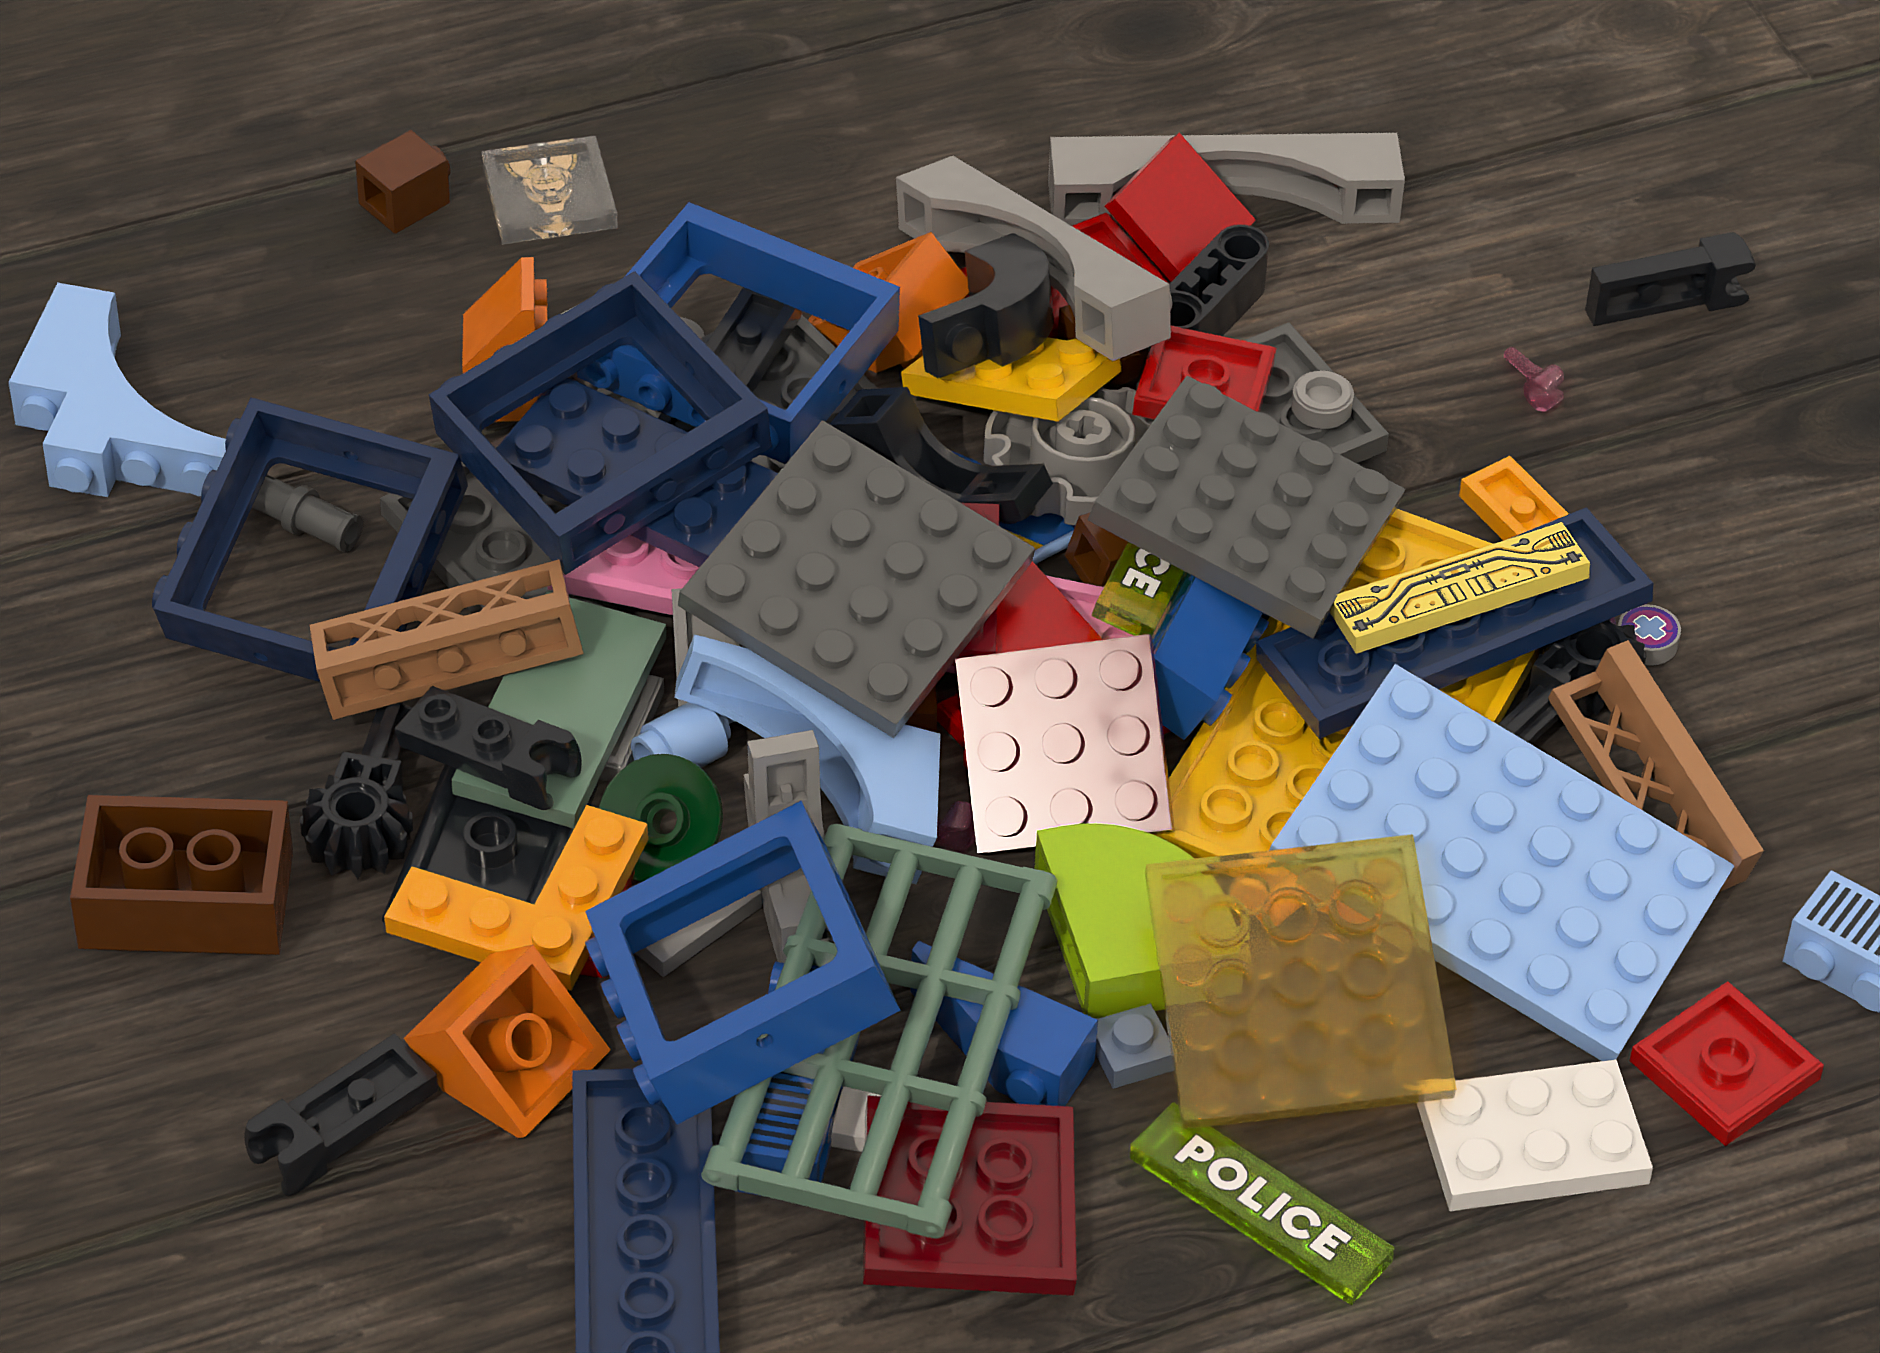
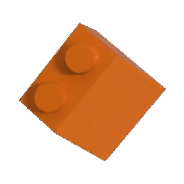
M932 232L857 262L853 267L900 287L899 331L868 370L878 373L898 364L905 369L922 357L918 316L962 300L969 293L967 277ZM813 315L808 319L836 348L850 332L848 329Z
M534 945L490 953L403 1038L409 1047L437 1073L438 1085L443 1092L517 1138L526 1137L573 1089L572 1070H592L611 1050Z

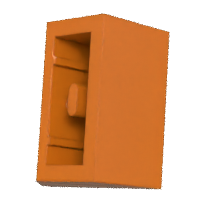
M521 257L463 314V373L490 358L501 347L512 345L542 327L548 321L547 279H535L534 257ZM542 394L495 422L520 421Z

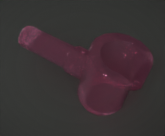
M1509 347L1506 349L1504 358L1525 375L1528 380L1524 384L1523 390L1527 401L1533 408L1545 412L1564 399L1563 392L1556 388L1564 380L1563 371L1559 366L1552 364L1542 369L1538 365L1533 364L1516 348Z
M962 801L954 802L943 819H937L936 840L942 847L957 852H964L973 844L976 837L974 825H971L974 821L972 804Z

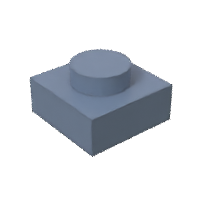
M1151 1003L1097 1019L1095 1055L1113 1089L1175 1071L1177 1053Z

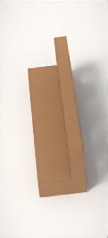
M560 560L310 625L316 670L333 720L422 697L431 686L442 690H449L584 654ZM552 585L553 593L530 599L521 598L528 591ZM479 604L485 606L480 612L465 616L459 614L467 607ZM414 621L422 622L415 629L404 632L396 631L402 624ZM353 637L359 638L354 645L329 651L328 644Z
M1629 640L1606 649L1595 672L1552 689L1548 700L1604 788L1643 810L1645 796L1670 804L1678 817L1675 826L1676 831L1734 864L1731 873L1719 892L1747 880L1764 850ZM1598 691L1611 712L1608 725L1585 718L1574 701ZM1612 744L1637 752L1644 763L1641 777L1618 770L1609 757Z

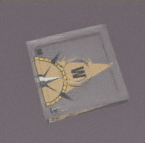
M596 136L481 151L482 167L502 244L618 228L617 210Z

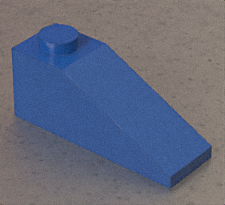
M918 941L912 949V962L926 965L932 946ZM956 958L952 971L992 980L993 973ZM1018 985L1021 997L1017 1008L1009 1012L988 1081L996 1091L1007 1095L1017 1104L1066 1106L1095 1062L1098 1020ZM911 988V993L915 996L917 989ZM943 996L935 1021L967 1056L983 1005Z

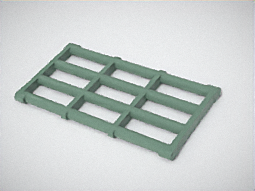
M832 824L828 826L824 842L842 881L852 855L890 863L866 935L887 982L917 989L890 1070L850 1061L860 1033L858 1032L826 1048L824 1054L817 1053L781 1071L814 1079L782 1173L741 1164L772 1077L738 1093L719 1144L711 1147L701 1176L705 1182L714 1186L734 1191L741 1190L899 1228L921 1236L940 1238L944 1235L950 1217L952 1205L948 1200L975 1117L983 1114L987 1102L983 1092L1009 1012L1017 1008L1021 997L1018 984L1042 910L1050 907L1057 885V878L1053 874L1024 866L1018 867L865 832L854 827ZM916 870L955 878L926 965L886 956ZM981 885L1020 893L992 980L952 971ZM812 891L808 897L795 935L787 938L783 949L787 958L775 990L809 973L812 965L821 967L829 963L837 954L835 943L821 940L826 923ZM943 996L983 1005L957 1086L917 1077ZM763 1034L757 1039L765 1038L768 1034ZM841 1086L881 1095L850 1189L809 1180ZM908 1102L948 1111L918 1205L877 1196Z

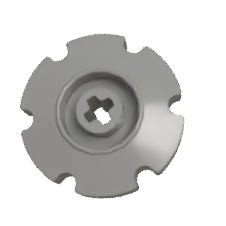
M1101 387L1059 422L994 410L986 424L983 461L991 466L1044 463L1053 485L1035 505V510L1031 515L1040 517L1046 513H1053L1064 517L1065 524L1076 525L1080 515L1091 512L1098 496L1155 419L1132 415L1136 390L1128 387H1123L1119 390H1109Z

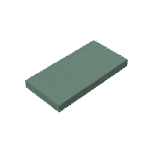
M569 597L584 654L504 675L488 708L532 725L537 720H541L571 732L581 752L582 768L580 775L574 778L560 774L547 775L546 792L552 796L554 802L553 807L548 810H540L509 797L507 788L458 769L452 778V793L575 828L666 640V624Z

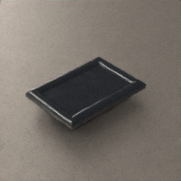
M444 765L382 916V922L385 923L384 916L411 867L535 904L574 828L454 795L452 793V778L457 769ZM598 783L596 784L593 793L587 803V805L591 806L594 796L596 794Z

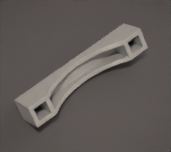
M1398 133L1182 135L1233 194L1256 195L1288 201L1317 211L1341 224L1400 223L1405 177ZM1173 136L1050 137L1048 186L1051 214L1072 226L1107 212L1118 223L1105 208V205Z
M950 156L896 177L899 229L914 239L932 232L946 251L965 253V250L1015 233L1042 249L1048 259L1051 286L1061 293L1072 308L1075 317L1076 339L1108 359L1115 361L1171 338L1170 310L1172 308V297L1169 283L955 156Z

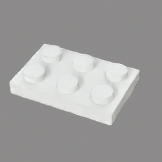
M1617 1060L1419 1085L1416 1103L1449 1211L1650 1184L1653 1166Z

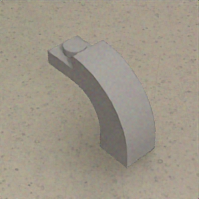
M813 730L747 741L749 773L744 774V788L748 826L750 827L802 801L824 840L820 797L819 746ZM802 868L759 889L762 892V905L778 962L785 963L787 957L783 949L787 938L795 935L811 892ZM826 925L821 940L834 943Z

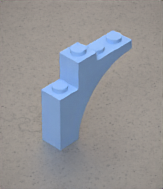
M57 283L9 380L15 425L48 431L43 441V450L49 487L108 497L115 481L118 480L140 486H151L201 496L202 487L208 473L211 470L218 469L226 452V439L192 429L171 419L149 404L128 383L115 360L117 343L121 333L114 292Z
M694 634L676 680V699L696 704L724 715L764 738L813 730L819 746L820 788L834 806L843 825L862 829L865 832L933 847L937 839L940 733L905 724L893 738L751 650ZM853 855L854 869L886 877L890 863ZM916 870L912 884H917L922 871Z

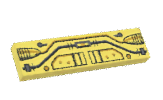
M1560 522L1339 593L1333 602L1330 614L1357 654L1588 579L1590 562L1564 524Z

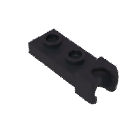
M1735 232L1700 238L1699 246L1695 248L1593 267L1585 312L1593 326L1703 304L1706 305L1709 311L1740 306L1749 300V296L1739 285L1737 276L1752 272L1756 267L1755 261L1742 237Z
M435 686L429 688L395 727L400 747L507 788L510 798L540 810L551 809L554 805L552 796L546 792L547 775L560 774L574 778L581 773V752L571 732L541 720H537L534 725Z
M394 1033L289 1103L284 1099H280L247 1122L244 1131V1141L248 1156L255 1164H262L278 1156V1166L283 1177L281 1191L285 1195H294L328 1172L327 1164L438 1091L437 1073Z

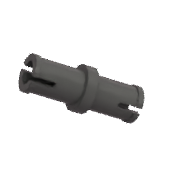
M268 474L252 506L253 509L281 521V526L285 531L294 535L307 533L336 547L337 550L345 552V550L350 551L355 546L363 528V518L360 515L352 514L320 499L317 490L306 485L296 488Z

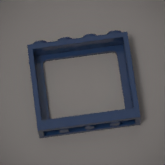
M636 271L615 283L603 286L594 296L564 314L553 316L542 327L512 345L501 347L487 360L460 376L448 379L440 388L429 394L436 434L453 453L460 455L463 464L552 561L560 560L565 575L670 511L680 501L694 496L715 483V481L728 475L772 447L768 408ZM633 345L706 422L555 514L481 432L485 427L619 346Z
M251 397L242 417L235 418L228 429L225 441L226 452L218 469L211 470L204 481L201 492L202 504L193 523H186L181 530L177 543V558L169 575H163L157 582L152 598V608L167 639L320 682L316 670L312 641L205 611L269 469L279 463L287 464L413 499L365 610L421 595L467 490L468 482L460 455L457 453ZM408 623L402 624L396 631L404 632ZM353 637L349 646L354 645L359 638ZM329 646V651L337 649Z

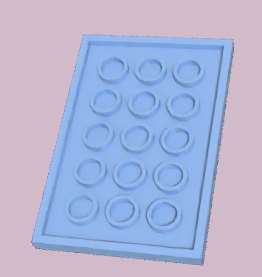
M1396 664L1271 844L1266 859L1303 879L1330 898L1601 1061L1617 1059L1734 867V864Z

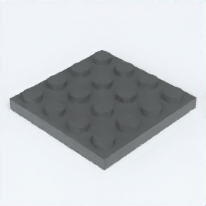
M1186 376L1098 496L1087 520L1295 630L1314 638L1329 615L1337 594L1344 592L1397 509L1406 489L1387 480L1381 473L1372 469H1366L1337 454L1324 443L1310 440L1285 427L1270 415L1257 412L1222 394L1216 387Z
M822 420L681 589L678 606L894 738L1032 563L1035 547Z

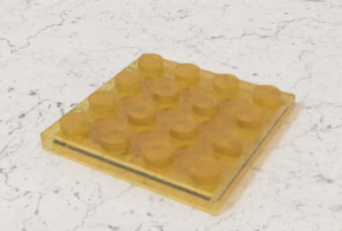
M1413 834L1146 864L1145 880L1182 1130L1454 1098L1457 1089Z

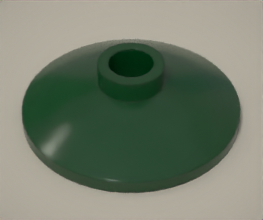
M671 754L645 756L625 766L611 780L599 805V809L648 824V841L634 867L635 874L633 879L639 882H643L717 844L723 825L722 802L718 789L711 777L692 761ZM674 812L677 817L676 825L672 832L663 834L660 828L661 820L667 813Z

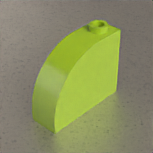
M1073 824L1037 830L1035 869L1049 872L1057 878L1055 892L1047 911L1084 1014L1099 1019L1150 1003L1154 1011L1241 995L1244 967L1251 966L1253 960L1248 932L1245 927L1236 928L1221 889L1208 871L1191 855L1169 841L1148 832L1113 824Z

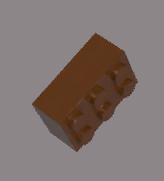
M88 795L70 896L78 949L280 955L293 858L288 801Z

